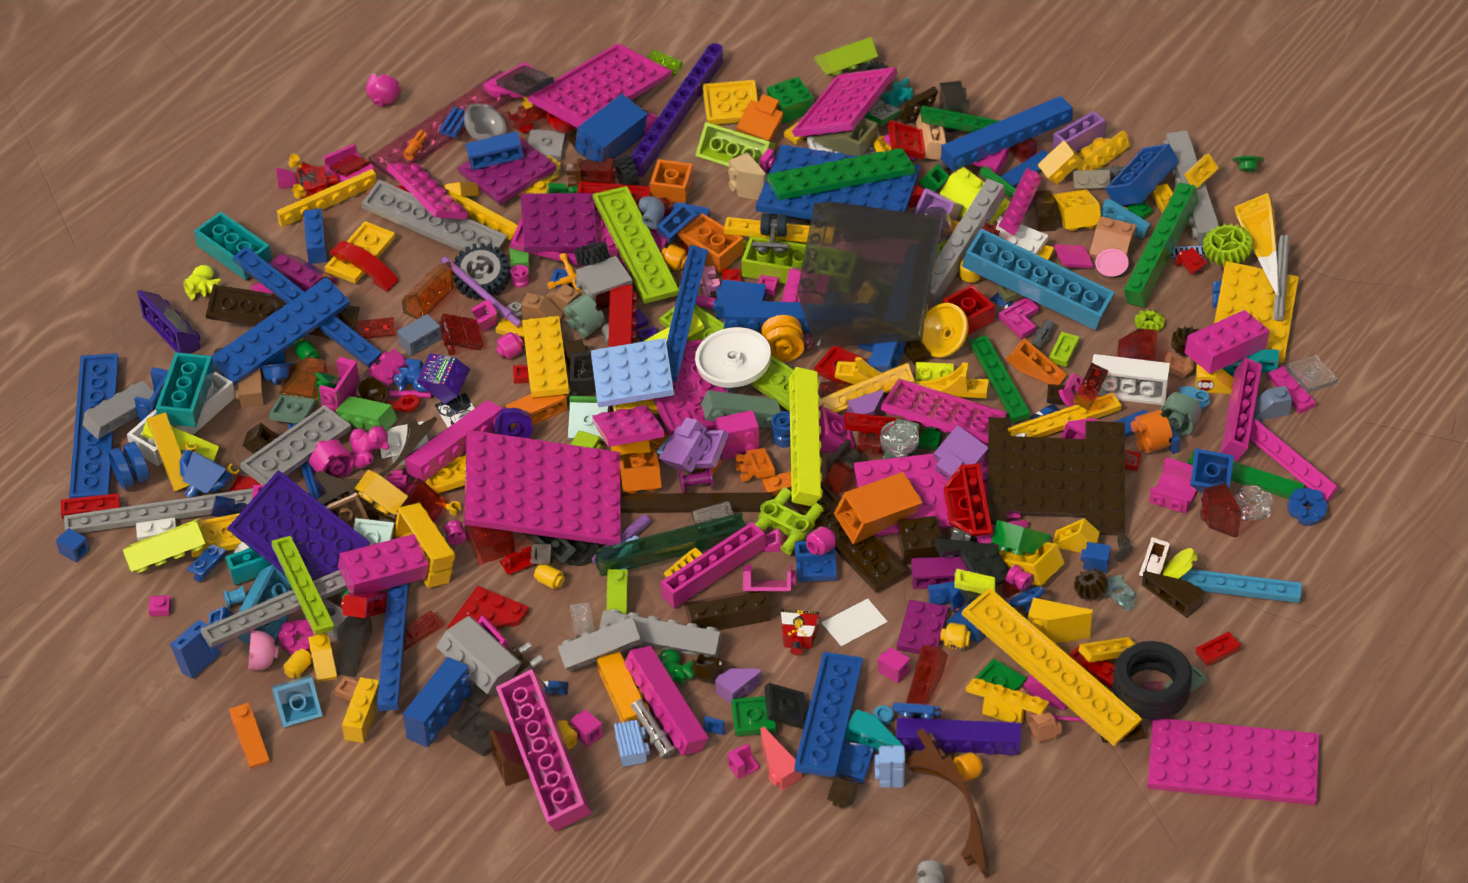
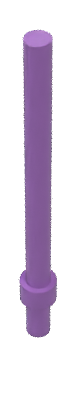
M447 256L442 258L441 262L485 300L490 299L493 307L501 313L500 315L506 321L509 320L517 328L522 325V322L513 315L514 312L508 307L505 308Z

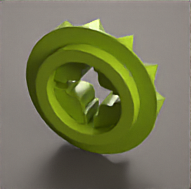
M1146 309L1145 312L1140 310L1139 314L1135 316L1136 327L1145 333L1158 332L1165 324V318L1162 317L1161 312L1156 313L1155 309L1153 311Z

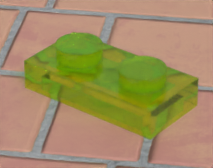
M654 49L646 56V58L671 70V76H674L683 67L682 61Z

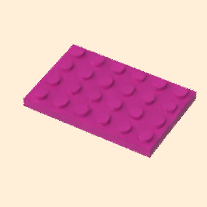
M896 67L837 75L792 130L794 137H807L824 133L834 134L839 131L850 132L854 130L867 111L878 100L882 92L893 81L898 73Z
M703 340L686 342L677 382H672L674 395L653 399L669 436L673 435L677 426L682 425L686 417L698 420L707 428L706 431L716 430V421L705 419L701 403L708 390L728 392L726 387L715 386L704 380L697 370L695 355Z
M900 378L883 401L881 410L889 415H899L907 421H918L926 427L940 428L945 433H951L958 425L984 445L988 444V418H1006L1007 416L1005 411Z

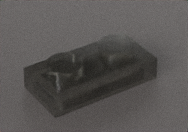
M729 501L691 512L697 531L735 520Z

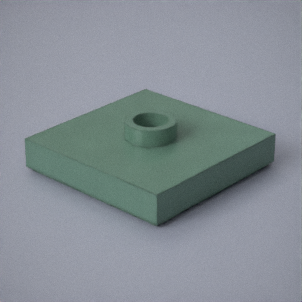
M280 395L269 413V420L298 424L312 414L317 405V400Z

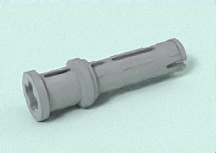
M642 699L632 703L631 708H633L650 735V743L654 744L659 751V757L663 759L671 755L676 750L675 746H672L667 739V733L664 730H660ZM642 713L645 714L651 726L648 724Z

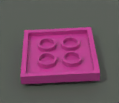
M641 405L633 409H619L616 412L610 413L601 412L598 415L592 416L593 424L608 447L664 437L663 428L648 406Z

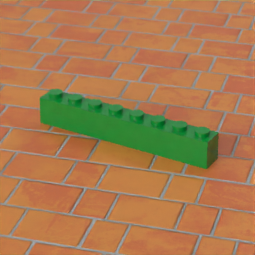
M1178 183L1124 288L1127 304L1145 307L1198 202L1196 185Z

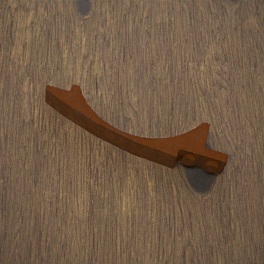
M924 728L916 733L924 744L925 749L905 760V763L912 774H929L945 779L957 787L966 797L971 822L968 839L961 855L968 866L976 862L984 877L988 878V857L982 827L971 794L951 756L946 757L941 748L937 750L934 746L937 742L932 733L927 734Z

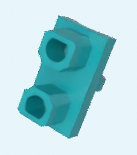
M904 78L901 82L896 81L890 92L885 91L882 94L884 102L898 108L904 101L906 102L913 98L914 92L909 84L910 79Z

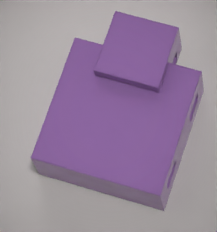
M686 417L682 425L677 426L659 459L670 467L692 473L710 442V439L704 435L707 428L698 420Z
M957 425L934 452L933 459L938 462L935 471L949 480L960 465L980 463L987 454L989 447Z

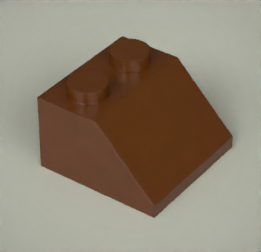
M490 730L492 756L505 786L529 779V774L515 737L500 731Z

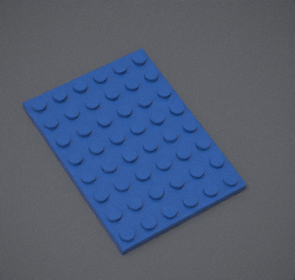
M781 145L769 174L859 156L827 152L825 150H813L806 147ZM914 165L915 174L783 200L777 198L766 179L756 203V211L777 215L786 214L790 217L899 233L921 171V166Z

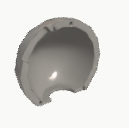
M471 103L467 107L464 115V126L473 139L478 141L506 133L504 119L491 105Z

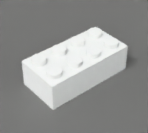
M1098 354L1093 355L1092 365L1108 373L1097 395L1089 391L1090 397H1100L1113 392L1118 400L1163 405L1165 403L1170 363Z

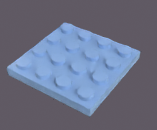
M666 338L591 350L598 408L674 395Z

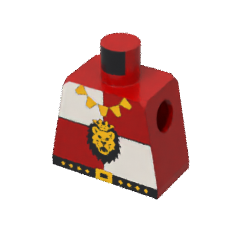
M781 609L783 646L791 648L790 652L793 655H801L803 649L812 648L819 629V612Z

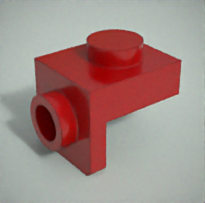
M1193 247L1187 251L1182 250L1177 255L1178 259L1175 263L1177 267L1183 265L1191 275L1204 268L1207 264Z

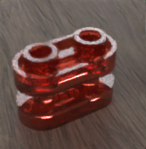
M860 432L857 441V452L866 453L868 448H872V454L881 455L885 451L882 449L884 440L888 438H885L884 434L876 433L874 439L869 438V432Z

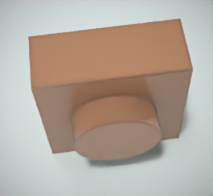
M344 676L334 690L335 695L351 702L358 681Z

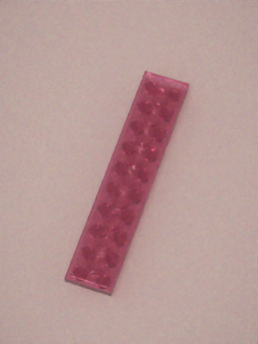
M498 71L371 155L369 163L393 180L395 177L387 170L388 163L417 164L454 139V137L440 134L439 130L454 106L458 110L462 108L466 112L467 107L471 103L491 105L492 108L497 110L515 97H511L510 94L493 97L483 88L484 83L504 72ZM463 126L458 136L466 131L465 126ZM420 130H423L427 133V137L422 143L421 150L415 154L412 160L405 159L403 152L408 147L409 141L414 139Z

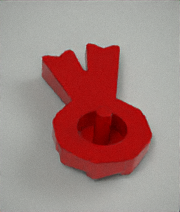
M408 394L400 397L398 400H387L385 404H390L394 412L399 410L408 413L415 411L420 406V401L417 395Z

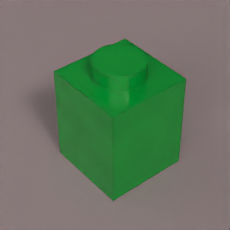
M936 164L922 177L919 183L924 188L936 191L950 176Z

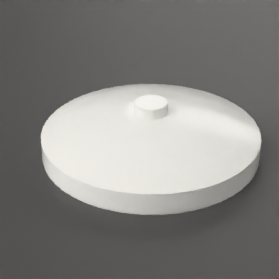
M740 327L726 328L709 335L701 342L696 351L695 361L700 376L707 382L719 387H741L756 381L768 370L771 363V350L768 341L754 330Z

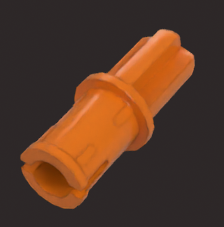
M420 130L414 139L409 141L408 147L403 152L405 159L412 160L415 154L421 150L422 143L427 137L426 132Z

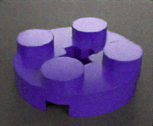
M519 408L502 409L495 419V433L530 438L533 431L530 413ZM512 423H515V424L518 425L519 427H515V429H511V426H509V425L512 424Z

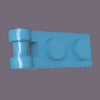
M1110 199L1104 201L1103 208L1100 210L1102 217L1135 224V236L1143 239L1150 226L1149 222Z

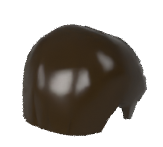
M365 377L357 385L358 398L386 403L389 398V388L375 377Z
M702 654L698 655L696 661L692 659L693 674L696 679L704 683L714 682L723 673L726 665L720 658L705 657Z

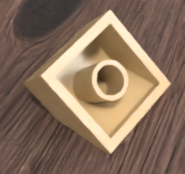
M748 153L729 160L728 173L730 181L728 184L731 191H734L739 197L758 200L766 182V173Z

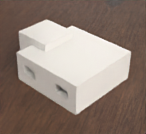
M408 424L390 427L386 431L388 433L387 442L389 449L384 450L380 448L382 459L392 457L393 463L397 460L406 441ZM427 435L410 452V454H412L428 442ZM405 459L399 465L405 464Z

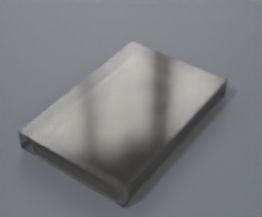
M522 65L498 78L496 82L502 88L528 97L554 83V79L550 75Z

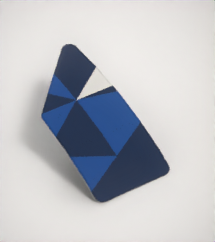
M998 292L989 299L1005 309L1013 305L1012 301L1005 303Z
M1051 404L1032 415L1030 419H1036L1060 409L1056 405Z
M542 681L547 694H568V682Z

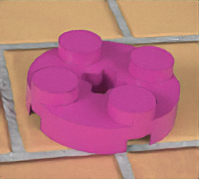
M294 620L283 623L282 629L279 632L280 647L288 651L290 655L295 651H299V649L311 652L308 637L315 635L308 620ZM296 636H302L301 640H297Z

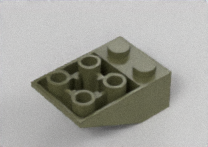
M863 118L856 125V128L850 132L824 133L817 135L813 141L846 155L861 156L870 149L878 138V123Z

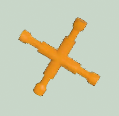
M562 253L559 257L566 266L565 270L568 276L560 278V280L555 282H548V288L553 289L558 285L572 283L575 290L580 292L581 296L583 293L580 288L576 287L574 281L576 273L572 265L569 264L566 253Z

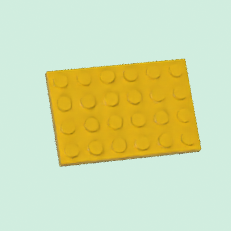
M1226 261L1214 323L1246 310L1270 330L1267 346L1262 350H1279L1278 362L1284 363L1299 277L1287 274L1284 317L1282 321H1275L1273 319L1275 291L1265 271L1261 268Z

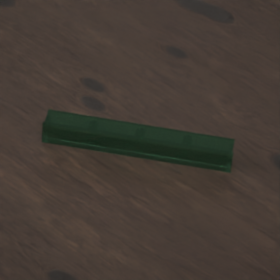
M741 512L596 549L594 562L602 577L608 575V569L629 570L684 556L695 547L699 551L711 549L747 524H745Z

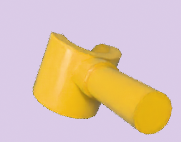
M440 501L435 502V505L446 508L454 516L457 515V510L454 508L461 510V504L458 501H452L450 504Z

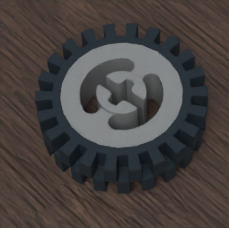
M480 243L478 248L476 244H472L473 249L467 246L465 247L466 252L461 250L459 256L456 255L454 258V263L467 275H469L472 269L474 278H471L490 295L493 296L494 292L496 295H499L500 289L504 291L506 288L505 284L508 285L510 269L508 259L502 250L499 252V248L496 246L493 249L492 244H488L485 247L484 243ZM489 266H491L494 269L491 274L489 272ZM452 271L456 288L460 289V293L463 295L466 293L468 298H471L473 295L474 300H478L480 295Z

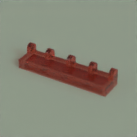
M535 105L528 109H525L524 106H519V112L511 115L510 111L505 112L506 124L514 129L547 117V111Z

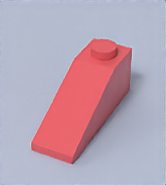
M762 727L760 729L761 744L769 779L773 785H777L783 791L802 779V773L794 771L796 760Z

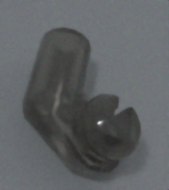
M1120 535L1117 538L1120 551L1116 554L1115 559L1119 563H1122L1133 550L1131 542L1126 535Z

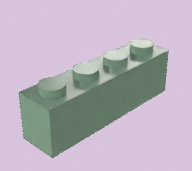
M710 390L707 391L701 403L706 420L716 421L715 418L753 410L758 426L772 428L773 416L781 412L776 399Z

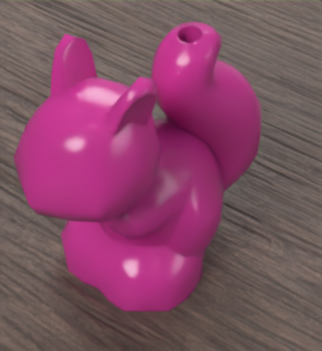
M384 426L372 427L369 432L361 428L352 431L350 444L352 447L351 454L355 460V468L364 469L374 460L372 454L375 452V449H389L387 442L388 433Z

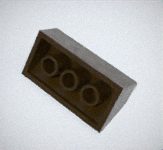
M744 591L684 603L689 623L696 624L702 629L713 627L719 631L770 621V604L766 591Z

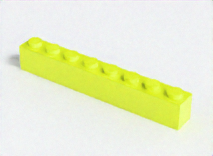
M796 367L789 377L792 502L813 506L814 503H817L822 498L823 489L820 486L822 481V473H820L822 457H820L821 441H819L821 432L819 419L821 412L818 410L820 402L818 388L820 381L817 377V371Z

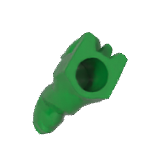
M665 649L658 655L659 660L673 682L676 681L684 685L685 681L683 679L694 678L692 661L680 665L681 657L676 650Z

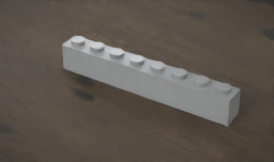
M1188 132L1166 133V139L1163 141V144L1169 143L1179 160L1171 171L1172 176H1175V186L1177 187L1179 182L1189 184L1184 174L1197 163V159ZM1205 182L1196 188L1198 202L1188 220V225L1192 227V238L1196 239L1198 246L1203 245L1206 233L1210 232L1211 228L1216 229V226H1219Z
M990 179L986 180L933 263L920 301L937 306L958 273L960 261L965 257L981 228L985 230L1005 198L1003 184Z

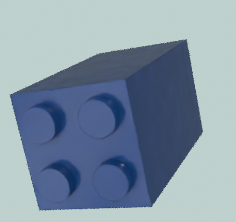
M621 93L578 126L575 150L588 160L600 162L601 170L644 137L647 113Z

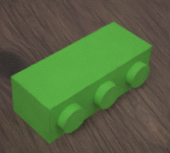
M348 396L336 409L337 415L351 424V427L369 431L372 427L384 426L387 431L397 420L390 404Z

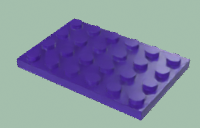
M279 470L227 528L230 533L268 563L274 565L283 575H285V572L273 550L272 540L291 536L312 581L338 571L340 553L370 545L367 539Z

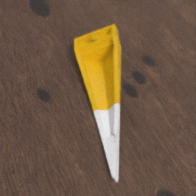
M1266 193L1234 206L1240 225L1245 227L1246 231H1249L1253 239V250L1276 295L1279 296L1275 211L1271 198Z

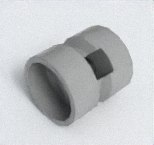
M933 860L921 862L917 866V883H944L943 864Z

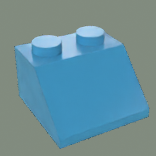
M310 675L270 686L283 728L323 716L314 682Z

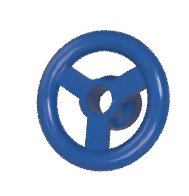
M1042 586L1029 589L1009 601V605L1013 608L1023 606L1024 611L1029 612L1033 598L1038 599L1046 590Z

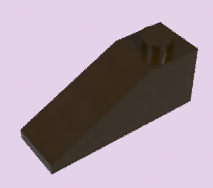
M1051 190L1036 191L1033 200L1038 231H1056L1057 212Z
M1149 571L1143 572L1142 586L1184 617L1188 618L1203 605L1204 592L1189 581Z

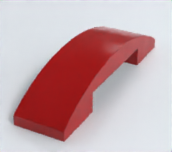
M340 241L330 251V254L341 262L345 263L348 261L372 277L373 283L386 292L399 281L396 275L383 262L355 244Z

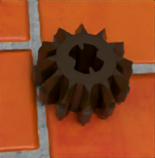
M1185 325L1183 329L1177 328L1173 332L1171 345L1175 352L1181 353L1182 356L1185 355L1188 335L1199 331V329H1193V326L1187 328Z
M1096 568L1093 570L1087 569L1086 572H1080V575L1075 577L1074 588L1080 599L1085 598L1086 601L1090 599L1095 600L1097 597H1102L1103 593H1107L1108 579L1102 570L1098 571Z

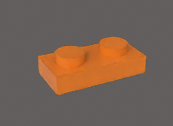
M791 471L762 478L765 492H772V496H776L783 487L787 489L791 487Z

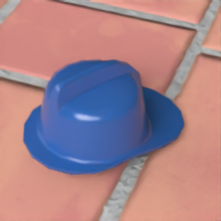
M294 362L262 366L260 369H262L266 381L273 382L274 385H280L283 380L289 378L290 366Z

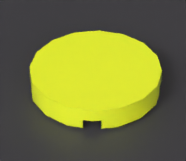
M1192 548L1179 552L1166 564L1162 575L1177 579L1182 577L1192 568V561H1197L1198 554Z

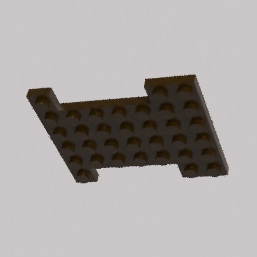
M988 418L987 505L991 525H996L997 520L1007 522V513L1085 516V519L1100 532L1099 535L1124 536L1125 422L1086 421L1085 439L1008 436V418Z

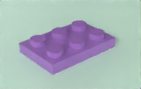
M725 430L705 431L704 435L710 439V442L694 468L716 467L729 435Z

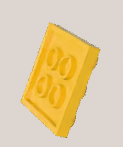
M755 80L703 84L706 119L709 123H739L750 100L758 102Z

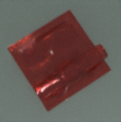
M442 314L440 318L443 333L442 340L444 346L447 347L449 355L455 354L454 346L481 351L484 345L476 319Z

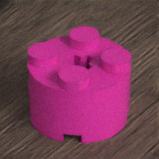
M322 440L316 444V449L309 460V464L316 473L321 470L331 476L341 478L344 475L347 477L352 472L355 460L340 440Z

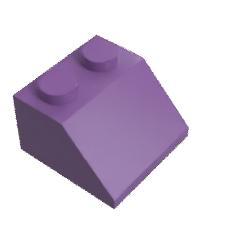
M925 188L910 221L928 231L944 234L950 220H957L963 205L934 190Z

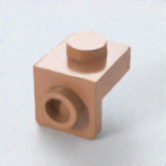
M1171 352L1165 356L1164 363H1170L1169 373L1182 379L1188 373L1190 374L1195 367L1194 360L1189 356L1187 359H1183Z

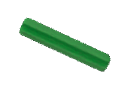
M984 166L980 169L981 176L986 180L990 179L1003 184L1004 193L1012 198L1016 190L1015 187L989 167Z

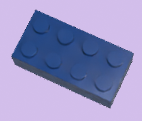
M1168 143L1143 147L1105 188L1110 199L1123 206L1144 202L1147 195L1155 190L1158 183L1162 182L1165 176L1179 162L1171 145Z
M450 657L445 659L403 713L407 739L427 748L432 742L436 741L442 728L448 725L452 715L459 711L462 702L471 695L472 688L468 665Z

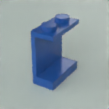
M153 367L150 372L154 388L150 400L140 397L134 398L139 423L156 409L168 370Z

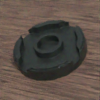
M565 539L577 550L566 561L570 565H588L592 563V557L599 552V543Z

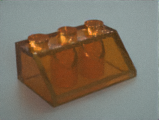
M447 261L434 267L403 297L402 307L404 314L417 320L429 314L454 289L451 262Z

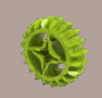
M1224 223L1223 226L1217 225L1216 229L1211 228L1210 232L1206 233L1203 240V251L1206 258L1211 263L1215 262L1217 266L1222 264L1224 267L1226 261L1239 264L1240 261L1245 262L1246 258L1250 257L1253 250V239L1245 227L1241 228L1239 224L1233 226L1232 223L1230 225H1225Z

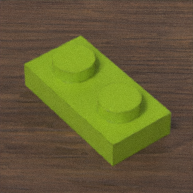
M1061 332L1049 359L1057 365L1067 367L1079 343V336Z

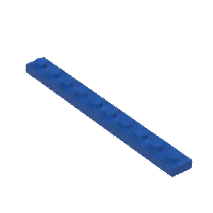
M690 245L666 342L672 382H677L708 251L694 245Z
M245 246L233 257V262L288 304L304 293V291ZM335 316L318 327V329L368 368L381 356L379 350Z
M410 583L388 589L377 701L378 711L399 709Z

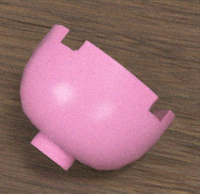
M251 630L248 670L260 671L267 669L272 665L273 658H278V646H274V639L270 634Z

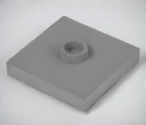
M532 129L528 144L543 155L561 160L566 133Z

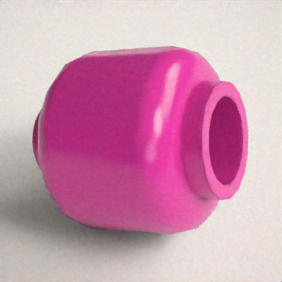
M508 332L497 340L498 347L495 349L501 358L505 356L508 360H511L523 352L524 343L517 333Z
M819 527L808 534L806 546L812 554L822 556L835 547V534L826 527Z

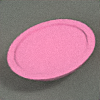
M1106 249L1099 253L1095 260L1097 270L1106 276L1122 274L1127 269L1129 263L1126 254L1118 249Z

